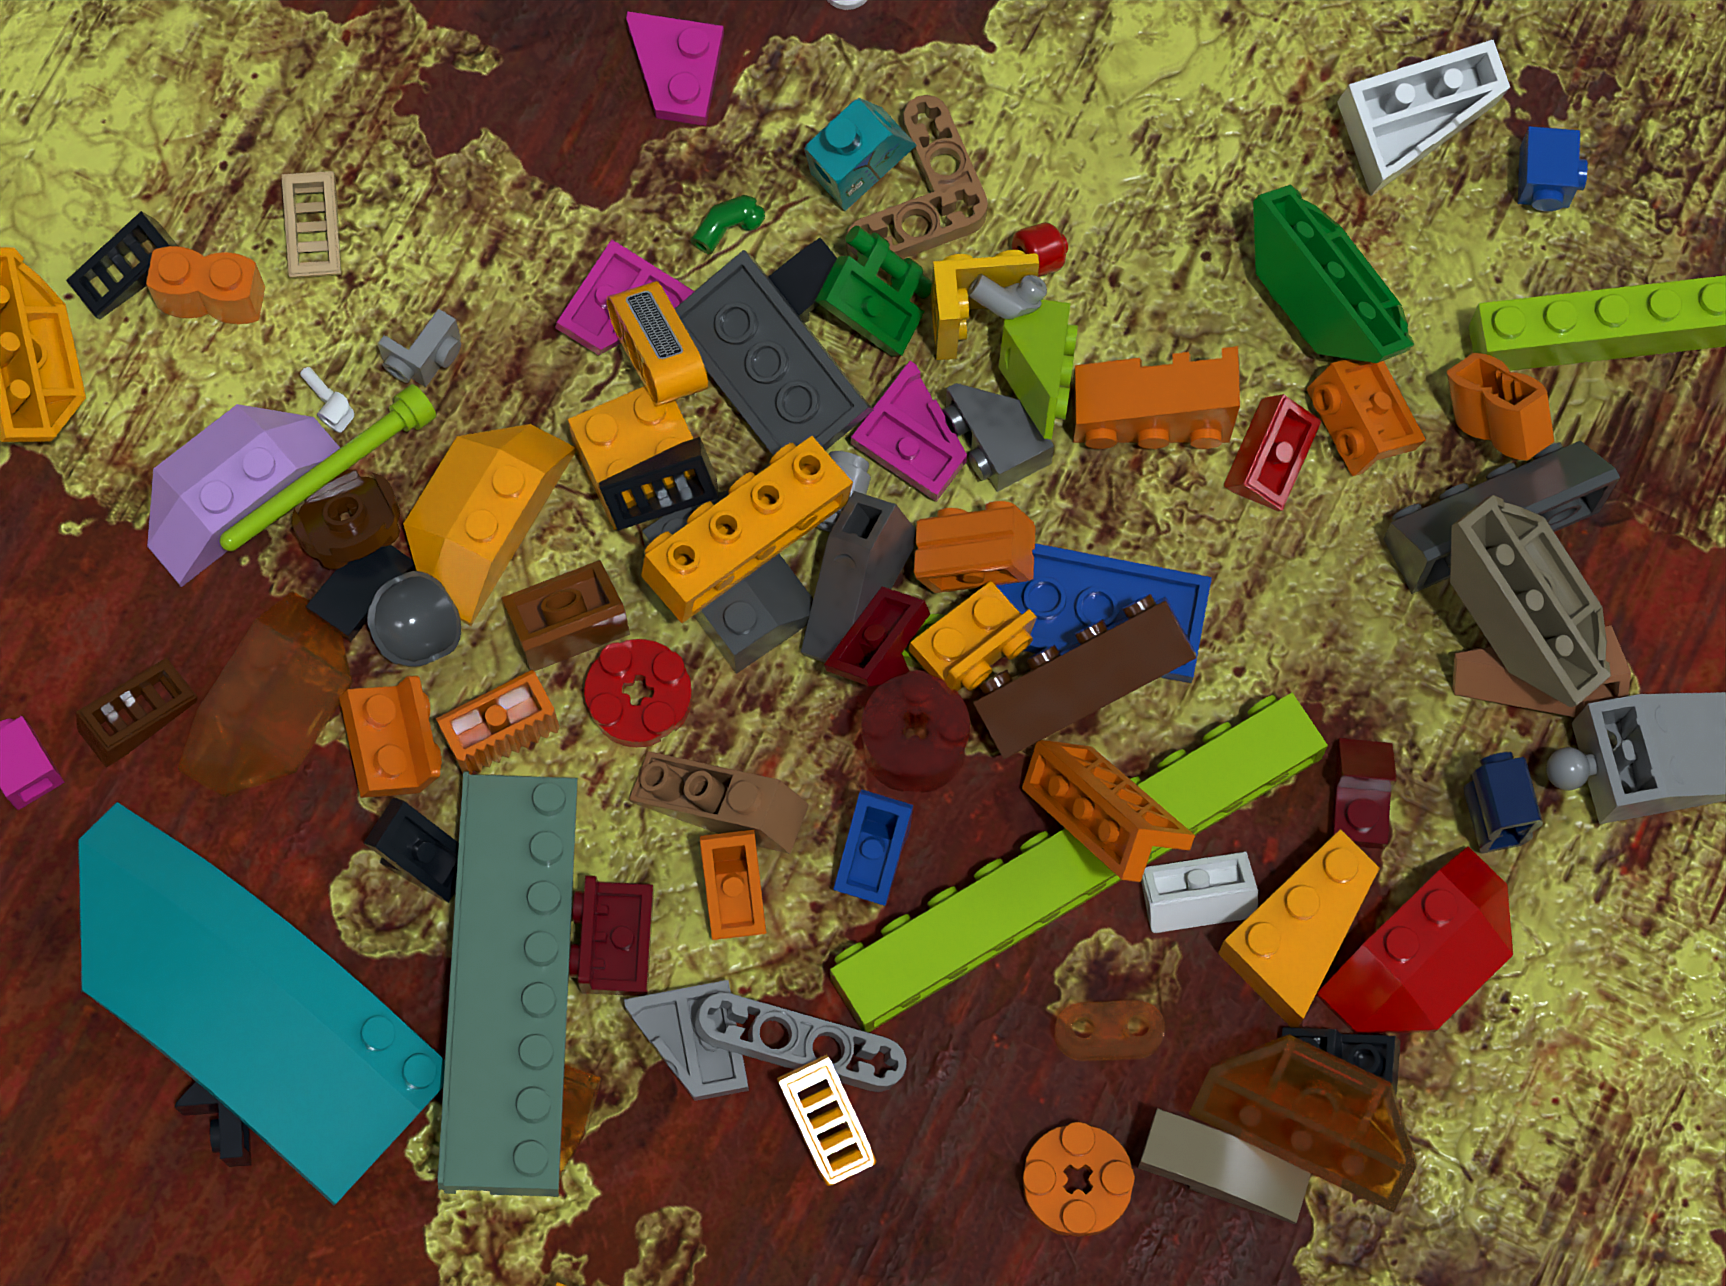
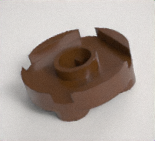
M346 470L305 499V503L301 506L298 514L294 508L292 527L303 550L311 557L319 559L324 567L338 569L344 567L350 561L373 553L380 547H386L394 543L400 534L398 526L400 506L390 483L383 476L372 472L375 479L360 477L357 470ZM349 511L353 515L341 521V514Z

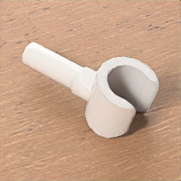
M311 367L304 368L300 373L301 377L325 403L317 413V416L332 430L341 433L354 418V410L349 406L347 398L343 394L336 391L333 392L328 388Z

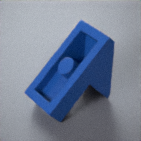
M861 789L833 890L884 906L886 905L901 852L910 832L914 805Z

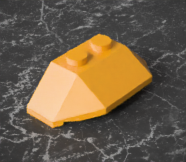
M0 247V441H52L86 399L66 304L41 276L23 263V256L14 247Z
M532 424L457 436L403 523L416 571L433 576L444 586L458 609L460 620L472 626L577 451L576 447Z

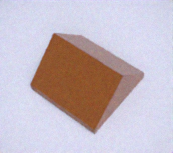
M601 560L502 597L530 670L533 669L534 672L630 635L623 603Z

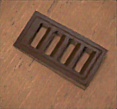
M166 657L76 712L77 730L104 766L108 767L129 754L197 702V695ZM159 681L173 697L167 703H165L153 687ZM140 695L153 708V711L149 714L144 711L136 700ZM123 708L134 721L129 726L117 713ZM105 721L115 733L111 737L101 726Z

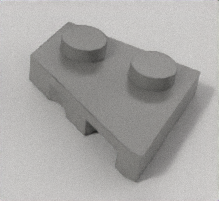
M729 980L624 999L627 1013L694 1101L749 1091L743 1055L705 1043L698 1036L695 1028V1015L699 1007L709 996L719 992L731 993ZM719 1007L714 1015L708 1014L707 1018L715 1021V1030L721 1033L724 1032L728 1025L737 1026L736 1022L727 1019L728 1010L723 1007Z

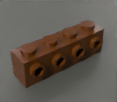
M1148 594L1122 608L1126 617L1108 627L1103 619L1094 622L1074 634L1078 643L1059 652L1054 644L1029 657L1027 662L1031 668L1011 678L1008 670H1005L982 682L979 686L983 693L976 696L973 703L1003 759L1014 755L1196 659V652L1166 596L1154 601L1152 595Z

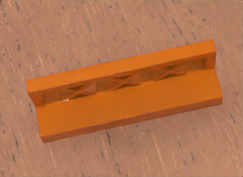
M1046 740L1036 742L1022 789L1121 880L1141 882L1152 846L1181 850L1191 849L1195 835L1092 746Z

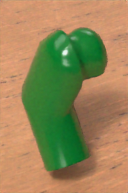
M741 195L716 204L709 210L690 239L691 243L700 251L712 254L728 228L741 224L742 228L747 231L756 230L765 219V210L756 204V198L747 195Z

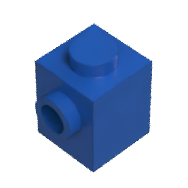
M1528 127L1520 146L1518 204L1532 205L1533 208L1540 211H1556L1561 208L1570 207L1577 190H1584L1587 180V159H1579L1580 130Z

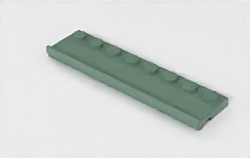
M463 771L438 1165V1190H444V1194H456V1190L490 1191V1195L559 1197L578 778L469 774V771Z

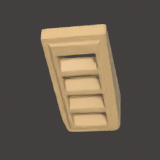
M334 171L281 174L289 278L341 275L338 201ZM324 193L325 201L296 203L297 194ZM326 212V221L297 223V214ZM327 232L328 240L298 242V233ZM329 251V261L299 263V253Z

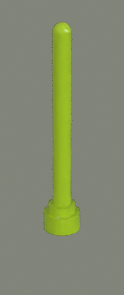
M410 384L394 396V403L389 406L390 413L223 532L220 536L221 547L226 551L238 549L402 429L406 432L413 428L416 430L422 429L436 418L435 409L429 399L416 385Z

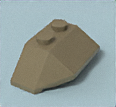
M1491 495L1452 525L1450 583L1508 672L1569 707L1577 706L1611 677L1610 664L1605 661L1607 640L1603 608L1546 519L1520 506L1506 503L1502 498Z

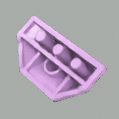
M239 404L235 405L153 468L147 543L149 550L181 587L227 552L220 545V536L223 532L336 452L340 447L314 417Z

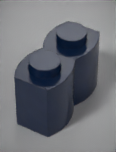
M1502 752L1481 759V767L1473 772L1471 775L1472 781L1463 788L1480 852L1484 854L1518 847L1529 842L1533 838L1532 832L1542 826L1543 820L1526 758H1514L1512 752Z

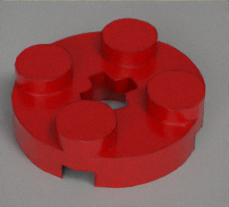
M631 639L607 645L601 651L600 657L590 667L585 681L584 696L591 718L605 736L623 746L648 747L661 742V738L668 736L674 729L677 731L684 724L692 705L691 680L682 657L676 652L671 651L667 646L651 640ZM635 681H644L647 689L654 690L652 698L644 697L641 705H632L630 695L624 693L625 688L633 686Z

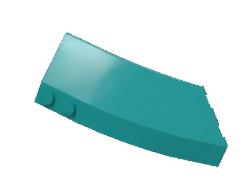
M118 802L79 838L81 992L83 991L181 1068L256 1133L330 1203L335 1205L443 1089L445 1060L373 993L289 922L207 860Z

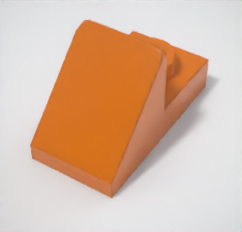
M746 830L700 836L712 940L766 934L755 831Z

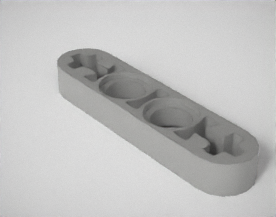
M719 992L709 996L699 1007L695 1015L697 1034L705 1043L713 1047L794 1070L817 1059L813 1053V1042L817 1037L830 1036L839 1043L841 1048L840 1060L832 1064L840 1082L868 1091L882 1092L890 1089L903 1077L906 1070V1056L903 1049L896 1042L888 1038L731 993ZM719 1007H723L728 1010L727 1019L740 1024L747 1020L748 1014L754 1015L755 1019L748 1030V1040L740 1039L745 1028L735 1025H728L723 1033L716 1031V1023L713 1019L707 1018L708 1014L714 1015ZM777 1021L784 1025L789 1034V1041L784 1048L771 1049L762 1042L760 1027L764 1022ZM854 1044L860 1046L856 1057L870 1060L878 1052L885 1054V1064L892 1066V1070H887L879 1078L874 1075L875 1068L869 1063L858 1061L853 1066V1071L847 1070L846 1066L854 1054Z

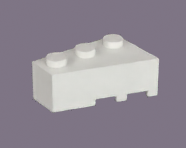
M1494 40L1364 79L1347 86L1337 103L1371 196L1494 107L1508 91L1510 84Z

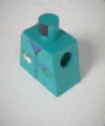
M858 98L809 141L804 150L811 175L846 211L917 145L882 107Z

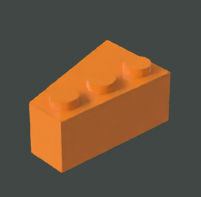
M1238 346L1222 348V358L1191 361V354L1189 352L1172 354L1173 364L1142 366L1140 358L1075 365L1072 381L1073 443H1085L1087 447L1094 449L1111 448L1117 443H1138V446L1146 449L1163 448L1168 446L1169 443H1190L1194 448L1211 449L1219 447L1222 443H1230L1240 408Z

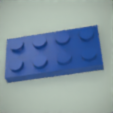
M1035 543V549L1032 550L1034 555L1033 579L1026 582L996 585L1021 614L1030 609L1037 616L1031 632L1033 641L1024 650L1032 653H1038L1054 644L1058 651L1061 652L1078 643L1074 634L1092 623L1103 619L1108 627L1126 617L1122 608L1148 594L1152 595L1154 601L1166 596L1196 652V659L1161 676V678L1192 683L1212 577Z

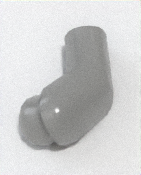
M979 274L972 282L967 293L968 297L1004 319H1014L1035 312L1041 306V300L1047 294V287L1044 281L1035 275L1024 276L1021 283L1003 288L983 274Z

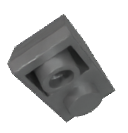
M958 383L947 387L946 408L942 409L946 416L945 421L951 432L955 433L957 437L964 436L972 450L968 453V457L974 471L982 481L989 478L996 492L1052 463L1054 450L1052 441L1043 438L1020 400Z

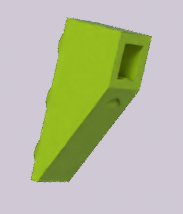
M1042 299L1041 306L1035 312L1014 319H1005L998 368L1043 438L1052 440L1055 418L1066 419L1078 325L1068 324L1071 303Z

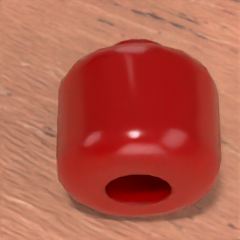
M1043 222L1016 231L1012 238L1011 250H1020L1025 254H1038V277L1062 269L1065 264L1066 253L1068 252V242L1066 237L1054 225Z

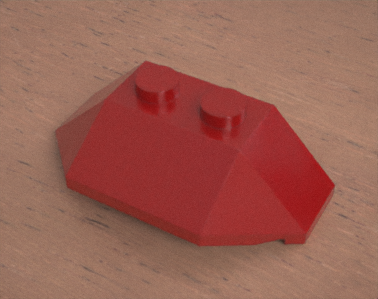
M1467 846L1439 869L1369 937L1317 992L1316 996L1354 1034H1371L1372 1032H1436L1513 956L1507 883Z

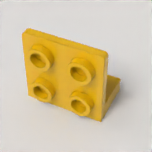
M1006 250L996 254L995 257L973 258L968 254H954L945 257L942 261H933L930 304L936 360L957 359L958 340H967L966 319H969V310L985 308L968 297V289L979 274H983L1005 288L1021 283L1024 276L1035 275L1038 277V254H1025L1020 250Z

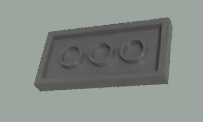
M743 250L675 308L701 355L705 369L773 456L785 445L793 442L798 446L810 436H813L826 451L874 411L747 251Z

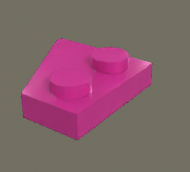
M628 11L626 17L628 31L636 49L640 69L649 90V97L656 118L706 126L724 38V27Z
M611 239L556 322L555 328L600 356L621 344L610 320L606 302L607 296L658 281L675 309L695 291Z
M909 361L874 406V411L864 419L851 436V445L937 502L967 462V453L956 434L951 432L945 422L946 416L936 399L933 400L921 379V372L917 365Z

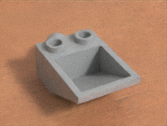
M1726 692L1638 694L1588 703L1571 723L1578 749L1572 747L1560 748L1552 753L1546 765L1548 779L1559 789L1566 791L1575 790L1588 781L1599 824L1726 801Z

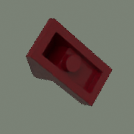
M881 586L824 663L826 671L867 686L911 681L912 675L902 652L930 615L925 600Z
M1346 738L1338 739L1331 838L1341 829L1358 847L1385 849L1388 845L1390 798L1397 778L1392 743Z

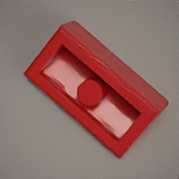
M1284 394L1263 398L1258 405L1227 475L1224 487L1237 495L1273 510L1283 511L1322 420Z

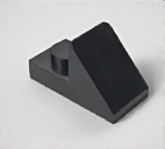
M393 797L364 844L381 856L380 863L384 867L449 903L456 892L459 843L408 803Z
M195 1082L176 1102L174 1108L184 1116L219 1113V1119H212L210 1122L212 1152L220 1153V1159L229 1167L251 1166L250 1128L200 1084Z

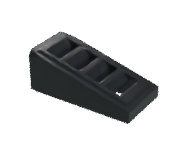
M142 211L66 280L98 319H102L147 286L146 281L152 252H148L142 244L143 242L150 239L155 245V249L178 246L156 219ZM131 251L140 261L135 267L125 257ZM113 264L124 275L119 282L107 269ZM96 276L100 278L109 290L103 297L90 282Z
M700 437L682 442L599 482V488L618 531L719 498L716 474ZM694 469L696 476L688 479L685 471ZM673 476L676 486L668 489L664 478ZM652 483L656 495L648 499L643 485ZM631 489L637 505L628 508L622 494L623 491Z

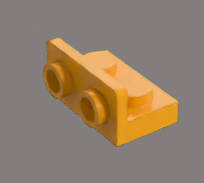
M990 581L912 640L908 650L946 694L951 697L964 686L968 691L978 687L992 673L993 669L990 666L1004 655L1011 660L1023 652L1033 641L1031 632L1037 616L1030 609L1021 614L997 586Z

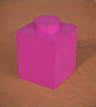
M23 716L16 720L5 719L0 721V788L17 810H20L65 783L36 733Z

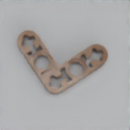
M921 95L910 100L903 114L904 132L917 145L912 149V152L930 193L860 218L853 222L847 230L848 234L851 228L858 225L869 234L878 233L889 242V249L902 259L976 232L983 226L987 216L988 202L986 194L950 112L942 100L931 95ZM925 113L929 119L935 118L934 134L937 140L930 144V136L925 125L918 123V114ZM940 154H949L958 160L960 167L951 175H940L932 169L931 161ZM964 200L967 206L974 205L972 216L965 217L962 211L954 212L956 210V201ZM936 207L941 208V216L946 215V227H940L939 213L935 209ZM912 215H920L929 220L931 229L924 236L914 237L903 230L902 223ZM887 225H893L894 236L898 242L897 245L892 244V235L887 237ZM846 243L847 256L857 261V250Z

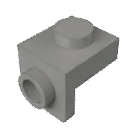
M438 309L409 350L383 335L378 342V347L384 361L382 365L392 376L402 382L408 383L410 379H413L427 387L441 366L447 368L455 360L461 348V336L456 319Z

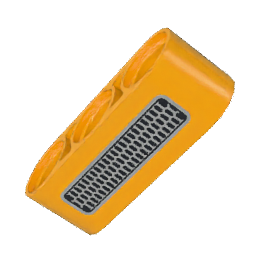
M658 281L607 296L608 313L615 333L655 405L664 404L708 389L707 374L701 355Z

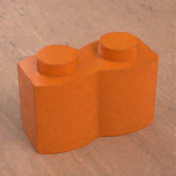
M178 246L162 247L152 251L146 285L157 308L162 312L178 318H197L209 314L211 317L229 324H249L260 319L265 284L256 263L250 258L228 252L214 253L204 257L192 249Z
M1472 353L1447 370L1455 422L1463 432L1475 438L1491 440L1493 446L1502 454L1528 461L1555 442L1548 394L1541 382L1525 374L1510 372L1501 360L1483 353Z

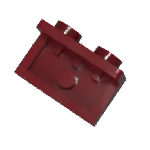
M586 875L584 891L575 890L573 923H581L582 931L581 944H571L569 976L578 977V984L582 994L648 995L654 903L653 885L598 882L597 876Z

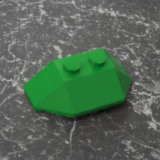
M1292 185L1258 195L1253 201L1256 275L1268 289L1272 299L1281 306L1299 330L1301 337L1310 344L1316 354L1379 363L1409 351L1414 346L1412 337L1408 334V323L1401 303L1344 229L1316 205L1301 199V193Z

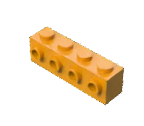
M810 436L798 446L793 442L785 445L771 458L770 466L757 475L753 472L746 473L730 487L728 496L715 505L711 501L702 504L688 517L686 526L673 535L669 531L660 534L646 547L641 577L681 623L687 621L847 504L853 482L813 436Z

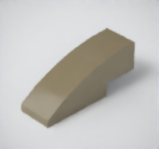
M1158 1108L1153 1117L1138 1165V1169L1189 1185L1190 1190L1292 1224L1297 1223L1312 1173L1311 1169L1258 1145Z

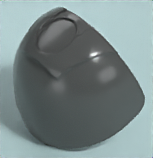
M411 571L389 580L380 587L368 608L367 620L372 638L380 653L395 664L399 663L412 667L426 665L450 654L459 643L461 620L458 609L444 586L427 573Z

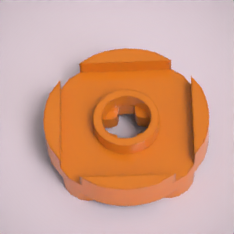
M1075 1122L1049 1131L1034 1144L1026 1158L1022 1183L1026 1205L1041 1225L1056 1234L1079 1237L1100 1234L1112 1227L1121 1218L1130 1202L1135 1176L1127 1152L1112 1135L1100 1128L1091 1127L1086 1123ZM1070 1167L1076 1171L1081 1170L1083 1167L1091 1173L1088 1178V1183L1092 1187L1091 1191L1087 1194L1079 1189L1075 1190L1072 1194L1067 1192L1064 1186L1068 1181V1177L1064 1171Z

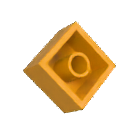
M645 386L567 419L572 442L576 447L577 453L613 530H617V527L601 493L599 482L671 447L693 439L676 401L673 400L655 405ZM694 469L685 471L688 479L696 476ZM673 476L664 478L668 489L676 486ZM652 483L643 485L648 499L656 495ZM631 489L622 492L628 508L637 505Z

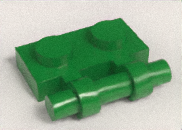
M856 225L848 232L845 241L857 250L858 260L856 261L850 256H838L815 301L888 355L902 356L924 314V311L912 303L910 299L913 293L921 299L927 298L931 294L932 280L923 274L922 266L911 258L902 259L890 250L889 242L875 232L869 234ZM879 268L891 276V286L876 276Z

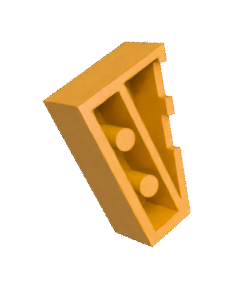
M1340 829L1224 940L1218 954L1291 1028H1298L1380 868Z

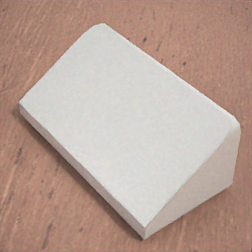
M1247 852L1149 866L1145 868L1141 880L1149 924L1153 933L1244 920L1258 908V889Z

